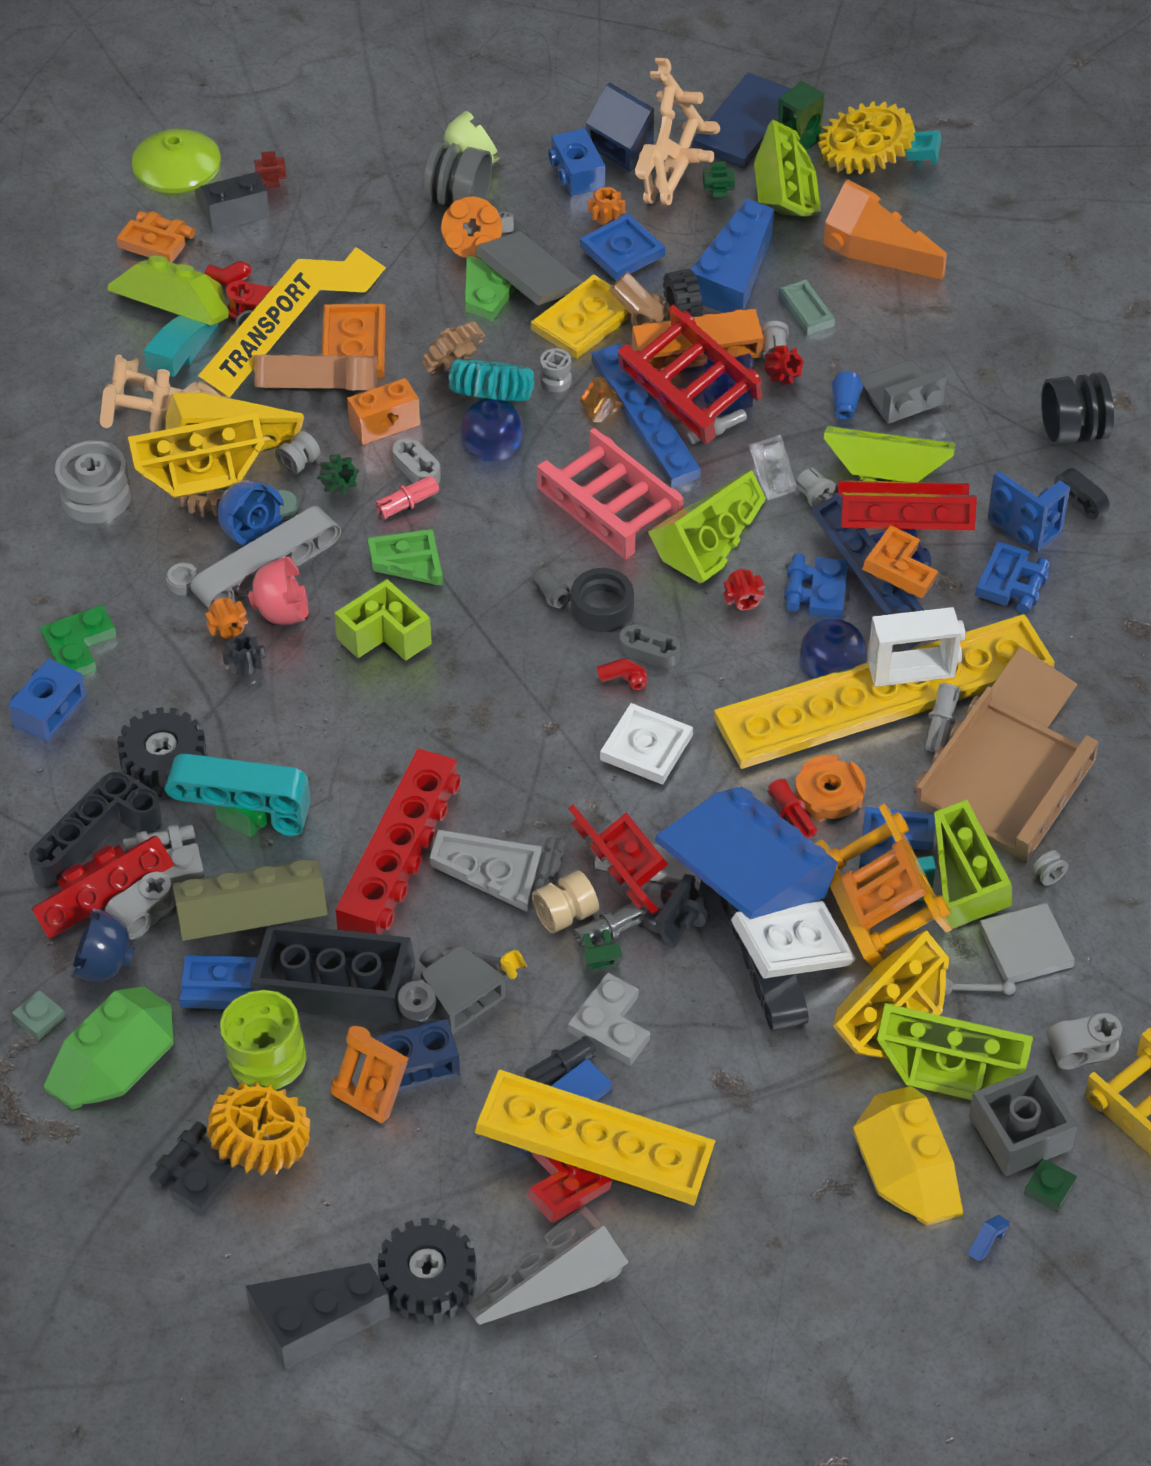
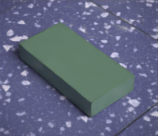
M807 279L779 288V297L807 335L835 326V317Z

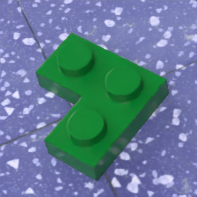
M103 605L40 627L41 636L53 660L82 673L83 676L97 671L96 663L88 646L116 636L115 627Z

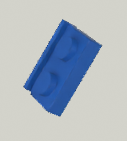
M185 955L181 983L182 990L179 998L181 1008L226 1009L234 999L248 992H253L250 982L258 957Z

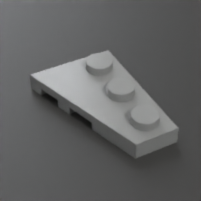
M438 830L430 855V866L528 912L533 886L542 857V847Z

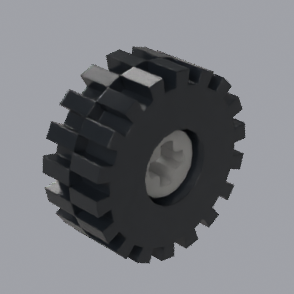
M164 707L156 708L157 713L150 714L149 710L141 712L142 718L132 717L129 720L130 727L124 725L121 729L122 736H118L117 750L122 772L154 790L158 797H162V792L165 791L171 766L177 755L207 756L203 729L200 728V723L196 719L192 721L191 715L187 712L179 716V711L176 708H171L169 713H164ZM167 745L168 751L162 749L159 753L156 752L157 747L163 748Z
M421 1218L420 1226H414L413 1220L404 1223V1232L396 1228L391 1232L392 1242L387 1239L384 1240L381 1245L382 1253L378 1254L377 1259L378 1277L388 1292L390 1309L395 1313L400 1308L401 1318L407 1321L410 1320L412 1315H415L418 1324H426V1317H433L434 1324L442 1322V1314L445 1313L449 1315L450 1319L458 1315L457 1305L465 1309L469 1304V1295L474 1296L476 1290V1254L474 1247L471 1248L470 1239L466 1234L461 1237L460 1228L454 1224L449 1230L446 1229V1221L437 1219L436 1225H430L429 1218ZM429 1261L433 1268L430 1274L426 1275L423 1274L422 1267L424 1262L428 1263Z

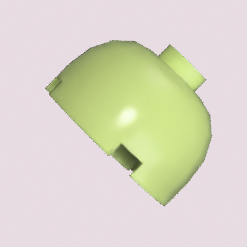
M464 111L449 123L445 130L444 141L449 142L450 145L452 143L459 144L462 154L467 147L489 151L492 156L493 165L500 160V157L495 155L498 152L480 124L474 126L470 122L474 116L468 111Z

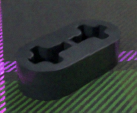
M1068 468L1055 477L1054 485L1061 480L1070 486L1068 503L1087 518L1095 520L1109 510L1110 502L1107 495L1078 470Z

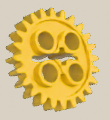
M872 101L869 107H865L863 103H860L859 109L855 110L852 107H848L849 113L847 114L838 112L839 119H829L830 126H823L824 133L819 134L820 142H818L824 162L828 161L830 168L836 166L838 172L846 168L847 174L853 172L854 169H858V173L862 174L864 169L869 168L870 172L873 173L876 166L885 169L886 162L889 161L895 164L897 163L896 156H905L904 149H911V141H915V128L910 113L906 114L905 108L898 109L895 103L887 107L886 101L881 103L880 106H876L875 101Z

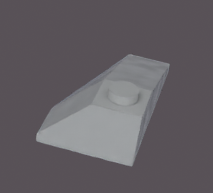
M583 1206L544 1236L547 1244L538 1252L533 1254L526 1252L518 1259L520 1264L512 1276L507 1274L499 1277L466 1308L475 1321L481 1325L595 1287L601 1282H609L621 1273L622 1267L629 1262L606 1227Z

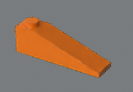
M847 180L825 221L823 245L848 258L942 279L945 276L947 253L921 231L916 230L913 232L901 222L903 217L898 212L894 211L891 214L880 205L881 198L875 193Z

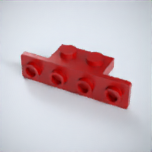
M574 804L571 805L568 809L576 818L571 822L572 826L583 839L587 836L592 838L594 842L589 847L601 862L606 859L611 862L612 865L607 870L620 885L626 882L630 886L626 894L639 909L645 905L652 914H655L659 909L641 887L669 865L627 812L602 833L598 834Z
M154 835L127 852H124L119 844L115 847L106 846L93 855L94 859L83 866L76 864L66 869L62 873L63 877L57 880L61 890L32 907V911L47 937L53 938L87 918L92 908L99 910L104 908L114 896L130 888L145 875L151 872L163 873L173 867L174 863L160 838Z

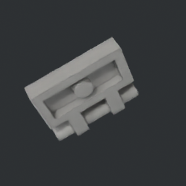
M178 824L167 826L168 830L147 834V831L136 833V837L123 839L125 852L154 835L160 838L163 845L171 843L172 848L166 849L174 865L163 872L168 875L171 883L205 877L197 843L185 846L182 844L184 840L195 838L193 824L179 827ZM150 883V884H149L150 891H153L152 885H151V883Z

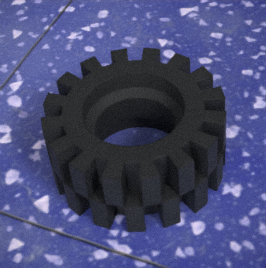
M689 268L665 273L663 277V288L665 291L663 293L669 306L671 307L674 304L680 311H687L692 317L703 316L702 295L699 293L700 286L699 284L697 285V277L694 276L693 270Z

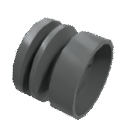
M438 140L430 151L424 172L423 196L425 201L434 204L439 202V205L448 206L452 199L453 202L465 197L486 199L492 173L491 153L486 150L467 147L462 154L459 144L452 143L450 145L449 142Z

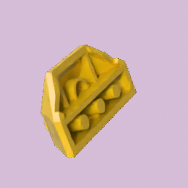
M258 412L128 437L135 471L173 498L229 488L231 485L242 481L265 444Z
M927 930L922 931L882 960L836 1009L832 1026L855 1054L889 1059L877 1041L885 1003L940 1015L943 1012L946 969H948L949 957Z
M912 1086L876 1094L853 1126V1133L877 1194L902 1211L917 1217V1220L926 1226L962 1217L963 1209L954 1161L927 1097Z

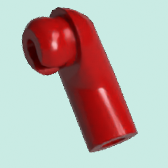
M243 261L235 262L225 268L209 264L205 269L206 275L225 286H228L233 281H244L252 273L251 266Z
M627 658L597 666L598 675L602 683L621 677L629 682L633 690H642L647 685L648 674L646 670Z

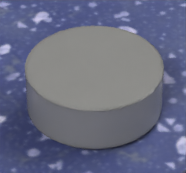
M178 563L171 566L166 572L168 589L176 595L193 593L191 591V583L199 574L198 569L190 563Z

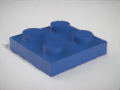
M629 213L580 238V248L616 281L625 272L628 271L631 274L665 256V246Z

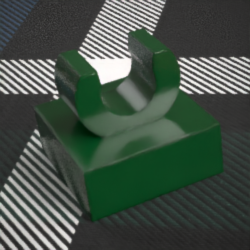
M607 929L601 933L603 944L599 946L592 944L589 933L584 934L582 944L585 950H583L580 958L583 973L619 965L622 959L619 942L610 944L611 934Z

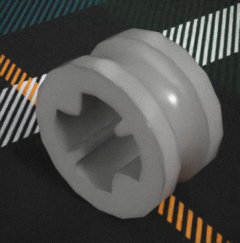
M1055 850L1043 854L1032 867L1033 873L1036 876H1041L1040 881L1046 886L1060 880L1066 874L1069 867L1065 860H1060L1061 856Z

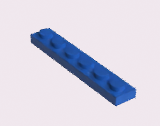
M621 344L591 352L593 365L671 488L699 479L701 476L699 465L657 400L620 368L617 351L622 347Z

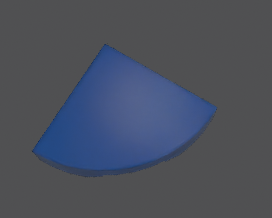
M1001 1215L985 1221L968 1255L977 1261L987 1257L990 1254L989 1249L995 1238L1002 1239L1010 1226V1221Z

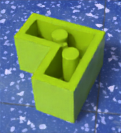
M388 579L334 613L337 640L357 658L385 642L406 661L432 644L430 617Z

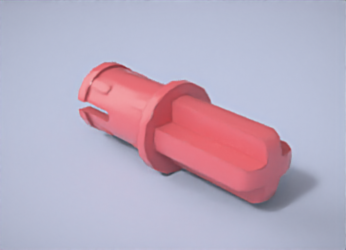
M428 476L407 487L404 485L399 486L398 491L380 500H376L375 507L379 514L382 513L381 518L386 520L388 517L407 508L410 510L414 509V504L437 494L439 486L434 477Z

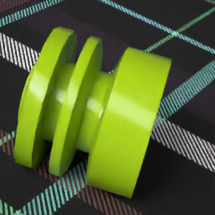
M253 991L234 999L224 1010L220 1020L221 1036L224 1048L227 1051L230 1071L237 1082H243L248 1087H251L255 1081L258 1082L260 1087H267L271 1083L273 1090L292 1083L301 1074L307 1060L306 1047L297 1009L289 998L274 991Z

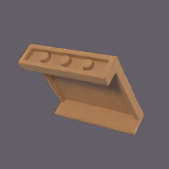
M988 686L981 697L975 696L967 711L968 715L964 721L959 720L954 725L950 734V741L945 747L941 745L937 749L932 760L933 765L928 772L922 771L914 785V789L917 790L916 805L934 814L935 811L967 799L990 844L1027 862L1096 761L1099 741L1086 735L1079 744L993 701V688Z

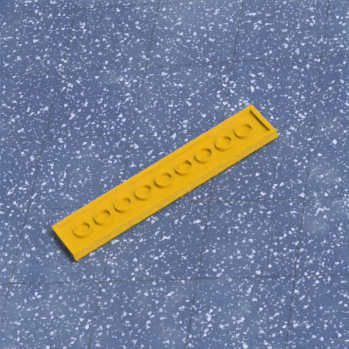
M1022 614L965 632V640L960 641L962 661L957 663L955 677L874 687L867 662L715 709L714 720L740 769L931 710L935 705L938 686L941 683L952 684L961 689L958 701L982 694L988 686H993L1020 646L1053 668L1055 662L1026 615ZM941 640L910 650L940 647Z

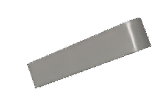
M310 507L200 572L191 583V591L208 609L219 598H231L235 604L249 596V591H253L254 577L263 565L289 556L295 565L299 566L335 544L341 535V528L320 507Z

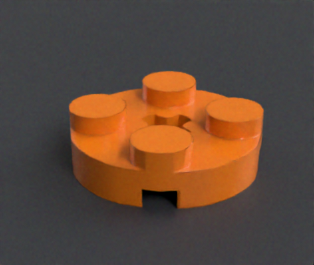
M465 197L454 201L446 210L441 224L442 236L447 246L456 255L467 258L469 255L479 258L476 255L478 245L501 237L502 220L497 209L487 200L479 197ZM470 219L476 220V225L481 226L480 232H475L474 236H468V231L463 229L464 223L468 224Z
M820 755L809 759L803 764L801 772L796 777L795 795L798 799L803 800L805 810L809 812V815L814 820L824 821L827 818H842L861 809L866 780L862 770L849 760V764L844 761H839V756ZM830 782L831 786H838V788L830 791L824 789V785Z

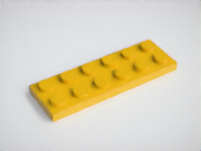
M500 1069L497 1072L475 1129L476 1134L693 1206L695 1205L716 1141Z

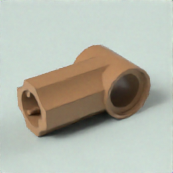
M628 271L609 288V292L632 314L631 322L633 326L644 323L663 322L669 314L670 306L666 299L658 294H649Z

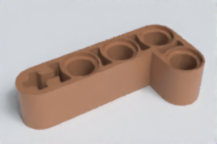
M254 355V387L372 390L377 388V356Z

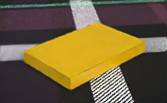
M593 274L531 321V330L558 348L567 351L573 358L578 359L631 318L632 314L609 292V288L612 285Z

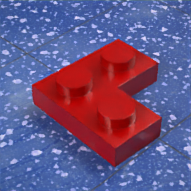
M536 1153L532 1154L551 1176L530 1187L528 1198L551 1223H554L611 1188L613 1180L609 1177Z

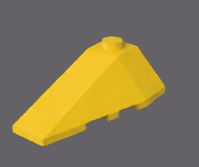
M172 393L165 420L167 430L258 412L265 443L261 451L280 447L284 443L289 444L292 437L301 431L304 416L298 412L207 393Z

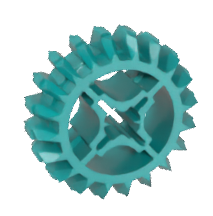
M458 359L452 362L448 378L450 380L449 388L455 393L478 398L508 401H526L530 399L535 380H533L534 372L527 367L473 359Z

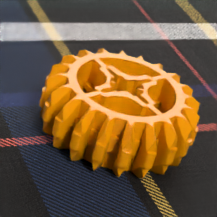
M255 1081L251 1087H248L245 1083L241 1082L236 1089L228 1087L224 1095L219 1094L208 1116L207 1137L211 1138V1149L219 1150L220 1159H231L232 1168L237 1165L243 1166L246 1174L251 1169H256L262 1176L269 1169L277 1175L281 1168L290 1169L294 1161H299L300 1157L303 1156L305 1147H307L310 1139V1119L306 1117V1107L298 1106V1097L288 1098L286 1088L279 1092L273 1090L271 1083L267 1087H260L258 1082Z

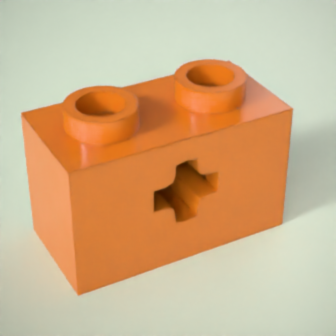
M406 378L347 398L349 425L362 445L420 425L419 398Z

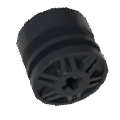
M1102 372L1092 373L1089 377L1086 374L1078 375L1075 383L1069 376L1045 379L1041 391V412L1045 433L1052 445L1075 443L1080 435L1085 441L1094 440L1095 437L1097 440L1110 438L1114 425L1113 397L1108 380Z

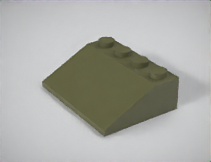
M315 858L172 882L182 941L328 915L322 874L318 860Z

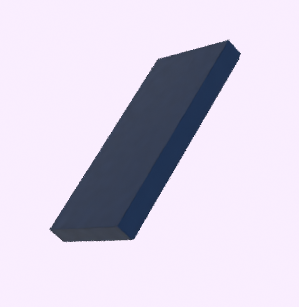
M747 73L708 120L715 121L720 125L719 133L715 135L697 134L692 140V148L713 151L714 156L745 167L760 148L769 123L772 120L777 121L779 98L791 88Z

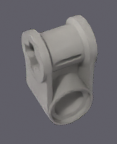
M151 872L109 901L105 912L118 917L126 924L130 933L129 939L133 940L141 937L149 928L169 916L175 910L176 901L174 894L171 892L172 883L170 878L162 872ZM150 883H151V885H152L153 891H150V888H149V884H150ZM164 899H165V901H166V907H164V903H163V900H164Z
M1099 1013L1076 1020L1061 1021L1052 1025L1047 1030L1046 1035L1058 1067L1069 1070L1081 1065L1113 1058L1119 1049L1118 1039L1122 1033V1023L1113 1014Z

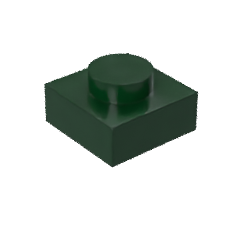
M1042 1159L1027 1183L1024 1195L1059 1212L1073 1189L1077 1176Z

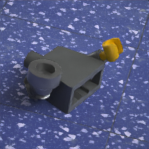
M431 946L419 958L420 963L425 967L421 973V979L405 984L399 991L398 1005L400 1012L411 1020L421 1022L431 1016L434 1011L440 1021L448 1020L451 1032L454 1034L505 999L504 976H508L511 980L517 977L516 969H525L527 964L518 950L509 951L502 957H493L478 952H471L463 946H458L444 956L435 946Z

